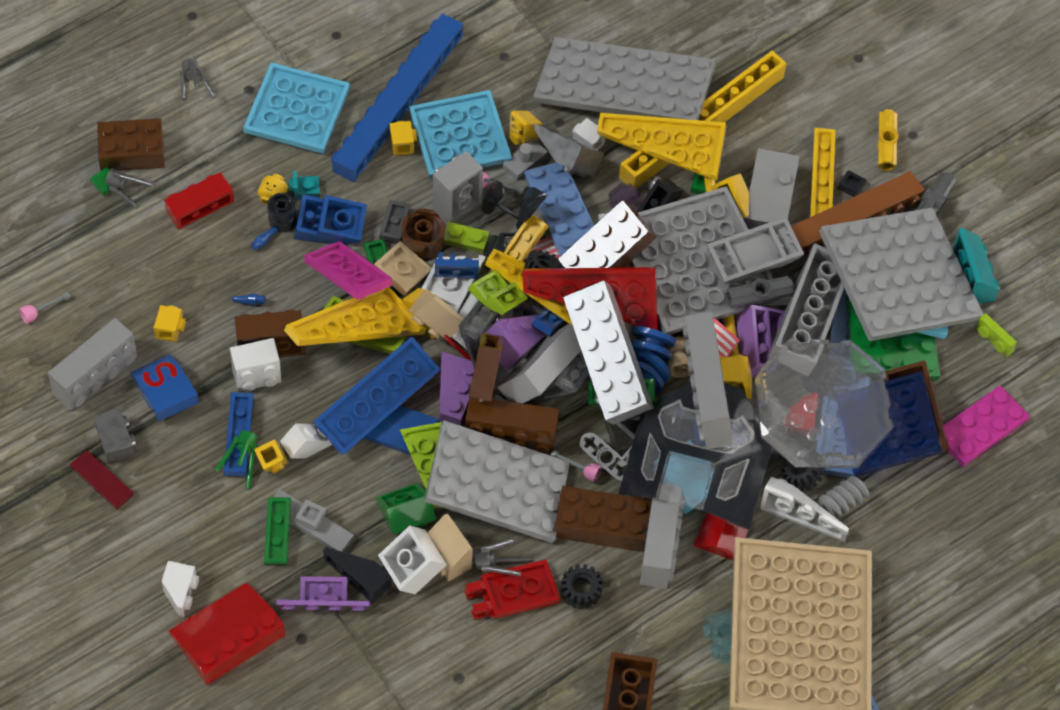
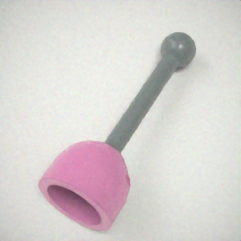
M484 172L482 189L492 185L494 182ZM503 184L504 189L515 191L519 195L525 193L523 187L517 188Z
M64 292L62 296L36 308L32 305H25L19 308L20 315L23 321L28 324L37 318L38 311L62 300H69L71 295L69 292Z
M553 450L550 454L552 457L570 462L571 465L582 469L585 478L591 482L596 483L602 473V466L590 463L584 466L560 455L556 450Z

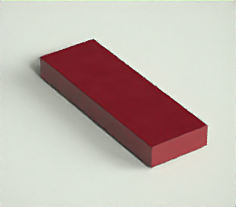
M88 450L70 463V467L116 510L133 497V492Z

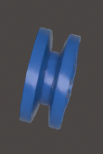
M633 326L631 334L639 338V340H630L633 350H646L662 360H671L673 353L665 349L664 346L674 347L677 341L674 337L651 328Z
M634 350L643 378L655 379V395L660 394L664 383H667L671 377L669 367L661 358L649 351Z

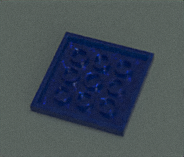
M922 371L836 395L855 477L943 454Z

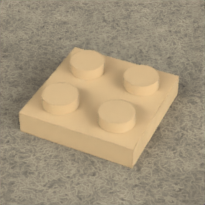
M401 241L374 264V266L392 277V286L404 297L426 278L432 269Z

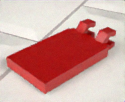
M546 559L507 568L521 572V576L497 572L482 574L480 580L466 584V589L464 590L467 600L483 596L484 602L472 605L473 610H471L474 620L485 618L488 615L490 618L494 617V619L558 604L561 600Z

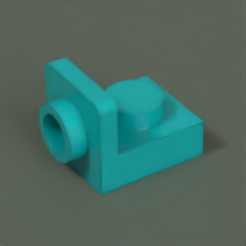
M293 171V178L289 179V190L294 191V200L301 199L303 194L320 198L319 176L297 177V171Z

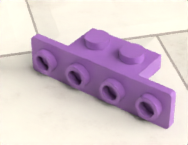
M301 576L300 599H277L276 605H281V609H295V605H305L307 610H318L319 605H328V610H342V606H351V610H365V606H370V601L347 600V577Z

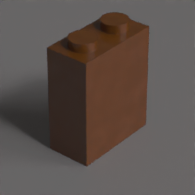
M484 332L481 334L469 397H472L475 401L486 402V400L491 401L504 336Z

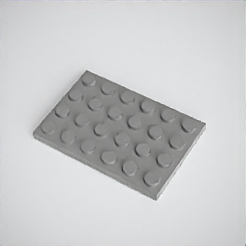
M443 420L439 430L424 502L553 543L557 534L554 530L562 485H566L570 462Z

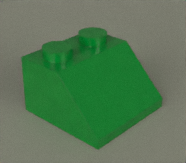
M418 482L375 497L386 525L393 534L400 535L409 526L424 527L429 525L430 521L436 520L432 504L424 502L426 491Z

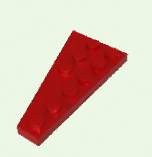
M656 267L523 269L522 271L524 293L546 300L551 299L561 302L563 305H566L563 297L605 281L612 287L624 322L629 323L631 326L658 330Z

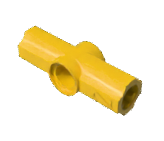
M888 109L879 112L878 168L884 172L895 170L897 166V113Z

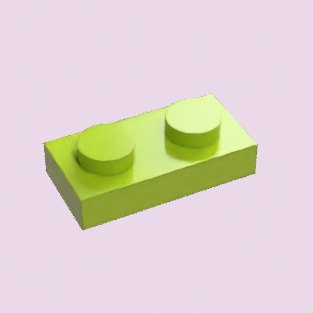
M448 222L445 229L444 244L484 254L489 239V231Z
M986 313L982 315L976 327L978 333L990 341L998 352L1003 353L1006 357L1010 356L1014 352L1017 341Z

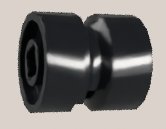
M277 193L270 197L267 203L270 227L276 228L277 232L290 231L296 225L294 199L286 193Z

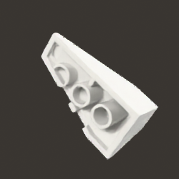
M771 477L766 484L760 506L761 510L845 542L849 528L794 485L789 484L784 479H776L774 477Z

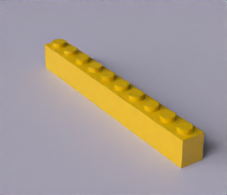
M774 51L769 52L706 99L699 120L726 122L782 80L787 63ZM637 151L620 164L619 178L634 191L670 163Z

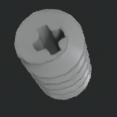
M851 476L847 481L841 482L840 486L837 485L833 490L827 491L826 495H821L819 497V505L831 515L840 518L842 517L841 510L844 513H848L849 507L855 508L856 502L859 504L863 503V498L869 499L870 494L860 479Z

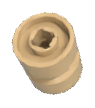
M675 337L677 341L674 347L664 346L665 349L673 353L671 360H667V366L671 371L672 377L690 376L687 360L691 356H687L685 340L689 339Z

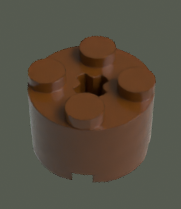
M422 208L405 216L402 222V243L421 259L436 258L445 243V223L439 217V214L433 210Z

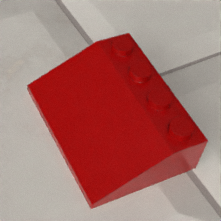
M246 582L168 630V633L207 686L285 636L283 622L272 607Z

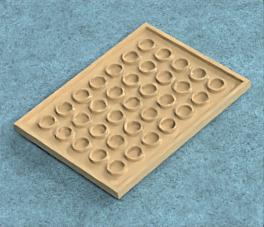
M735 537L729 710H871L872 551Z

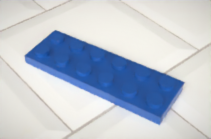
M411 336L316 418L313 424L343 456L441 369Z

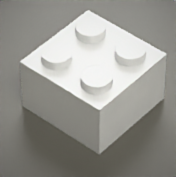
M274 338L230 348L232 370L238 392H249L255 388L272 387L277 383H281L280 360Z
M413 526L405 529L378 555L398 589L412 594H416L447 565L426 530Z

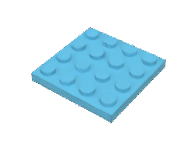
M271 62L243 127V131L246 134L324 154L349 93L350 83Z
M490 90L409 106V113L414 129H416L417 139L429 179H433V173L437 168L444 167L455 156L461 155L466 151L483 168L500 165L505 161L512 160Z

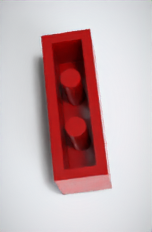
M219 172L208 176L197 184L188 186L185 190L168 196V198L164 199L165 211L179 230L233 203L234 193L222 173Z

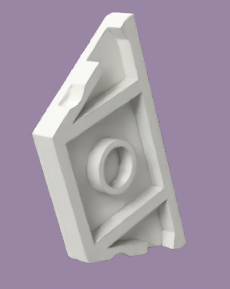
M479 255V258H472L473 260H479V273L486 260V256ZM456 256L455 260L464 259L465 256ZM434 263L421 289L429 290L432 294L437 295L459 314L470 292L467 288L476 279L435 277Z

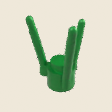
M241 430L240 435L234 437L232 444L220 460L215 471L218 472L236 446L241 451L238 466L242 465L246 453H250L246 489L249 490L251 488L256 453L254 449L258 447V444H256L258 436L250 431Z

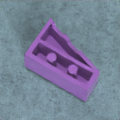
M751 304L736 314L738 339H740L738 342L739 355L748 357L752 377L760 378L775 370L776 361L769 359L768 355L785 311Z
M538 315L500 319L486 332L504 336L499 362L505 371L526 355L547 335L532 326L534 318Z
M442 352L440 422L444 420L463 427L466 420L474 367L472 361Z

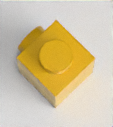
M411 121L390 123V140L393 156L414 154V142L417 141L416 129H412Z
M160 305L154 324L155 339L177 342L180 331H184L186 318H183L182 309L171 305Z
M275 439L254 449L263 469L268 473L271 471L273 474L285 468V464L289 463L280 443Z

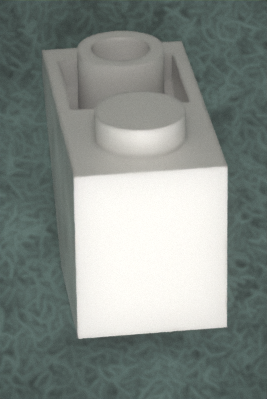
M296 423L280 440L290 458H307L332 445L314 424Z
M168 561L162 578L163 591L179 617H184L186 610L191 608L193 600L191 593L198 586L199 576H196L194 566Z

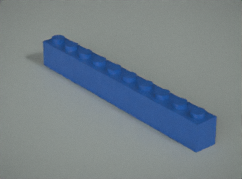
M443 13L432 22L428 33L422 35L419 45L411 50L407 61L401 63L398 73L395 77L389 79L386 89L378 94L374 105L368 107L365 117L362 121L356 123L353 133L344 139L341 149L333 154L331 162L334 173L352 182L357 180L389 137L390 123H395L403 118L409 110V106H412L463 37V23Z

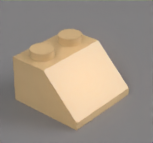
M425 290L408 310L413 314L411 319L420 326L425 324L430 328L428 333L437 340L440 337L444 339V335L451 338L460 331L459 325L464 320L460 314L437 295Z
M447 513L432 527L428 535L447 564L439 572V575H444L449 582L472 569V547Z

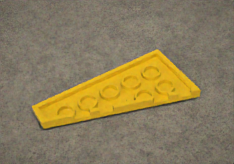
M600 113L597 133L599 136L717 181L726 133V122Z
M493 249L485 265L493 271L496 270L510 283L515 282L523 291L522 271L525 263ZM527 294L573 326L566 305L551 299L546 300Z
M387 287L365 298L356 300L353 297L287 324L284 331L297 346L424 335L427 328L424 325L420 326L411 319L413 314L408 311L409 308L390 287Z

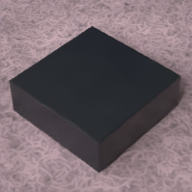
M848 170L839 182L837 189L855 197L860 193L867 179Z

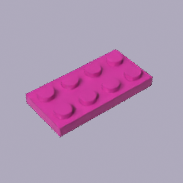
M340 241L304 255L306 264L356 300L392 286V277Z
M1000 385L944 425L950 447L947 451L964 467L1027 422L1030 415Z

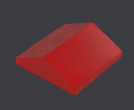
M707 512L694 547L733 561L735 537L746 538L749 529Z

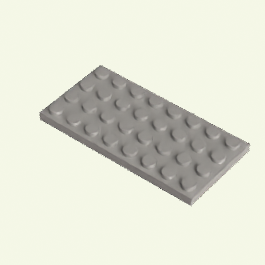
M555 37L533 100L534 103L603 113L699 120L715 70L716 59Z

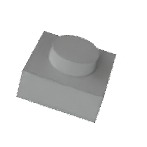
M306 499L295 520L316 531L327 511L326 508Z

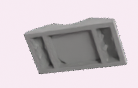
M787 217L709 243L706 246L724 284L747 280L760 272L780 268L804 256V252Z

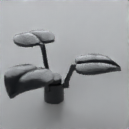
M494 181L483 199L482 211L489 215L497 206L518 219L516 228L519 230L522 224L532 216L548 195L538 188L530 187L521 199V210L519 215L499 203L504 195V185L500 181ZM501 232L499 236L493 235L484 250L483 256H486L485 263L493 249L504 253L506 248L505 237H514L516 233Z

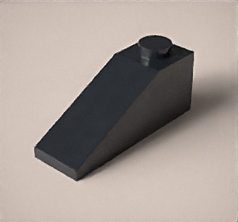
M329 547L323 549L324 560L342 577H347V582L369 600L371 604L392 586V577L385 566H380L375 561Z

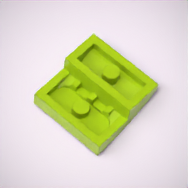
M496 270L475 281L467 288L481 303L501 315H504L528 299L515 282L508 285Z

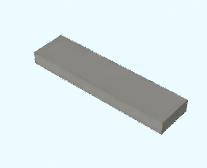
M281 489L274 495V497H291L290 524L323 545L344 552L353 541L354 535L326 517L323 518L316 531L296 522L295 517L303 503Z

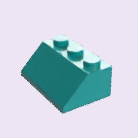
M959 228L952 249L978 303L993 302L1000 291L998 280H995L993 276V265L987 258V247L985 244H982L979 235L964 228Z

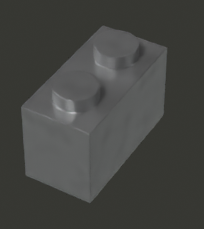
M120 408L95 415V426L108 464L135 456L133 448L137 447L134 435L128 434L127 429L130 428L127 415L122 416Z

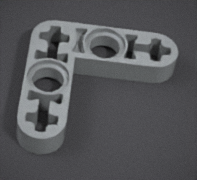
M585 433L580 439V447L621 483L623 475L619 477L620 472L614 466L617 463L622 469L626 468L631 447L621 457L596 434ZM595 439L594 444L599 448L598 452L591 446L586 448V440L592 441ZM653 441L648 446L651 450L647 451L644 465L658 451ZM610 452L613 455L612 461L607 464L601 462L602 454Z

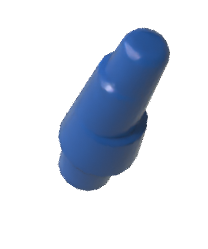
M273 227L257 236L255 241L251 243V247L254 250L264 247L278 230Z
M255 293L245 296H233L232 300L240 304L256 306L258 304H265L266 297L265 295Z

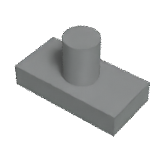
M532 139L528 143H523L520 146V150L512 155V160L503 163V168L516 180H519L524 176V171L534 168L548 156V151Z

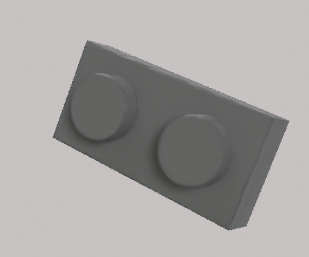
M389 200L379 234L380 240L384 239L385 241L395 243L402 240V222L405 216L409 214V203Z

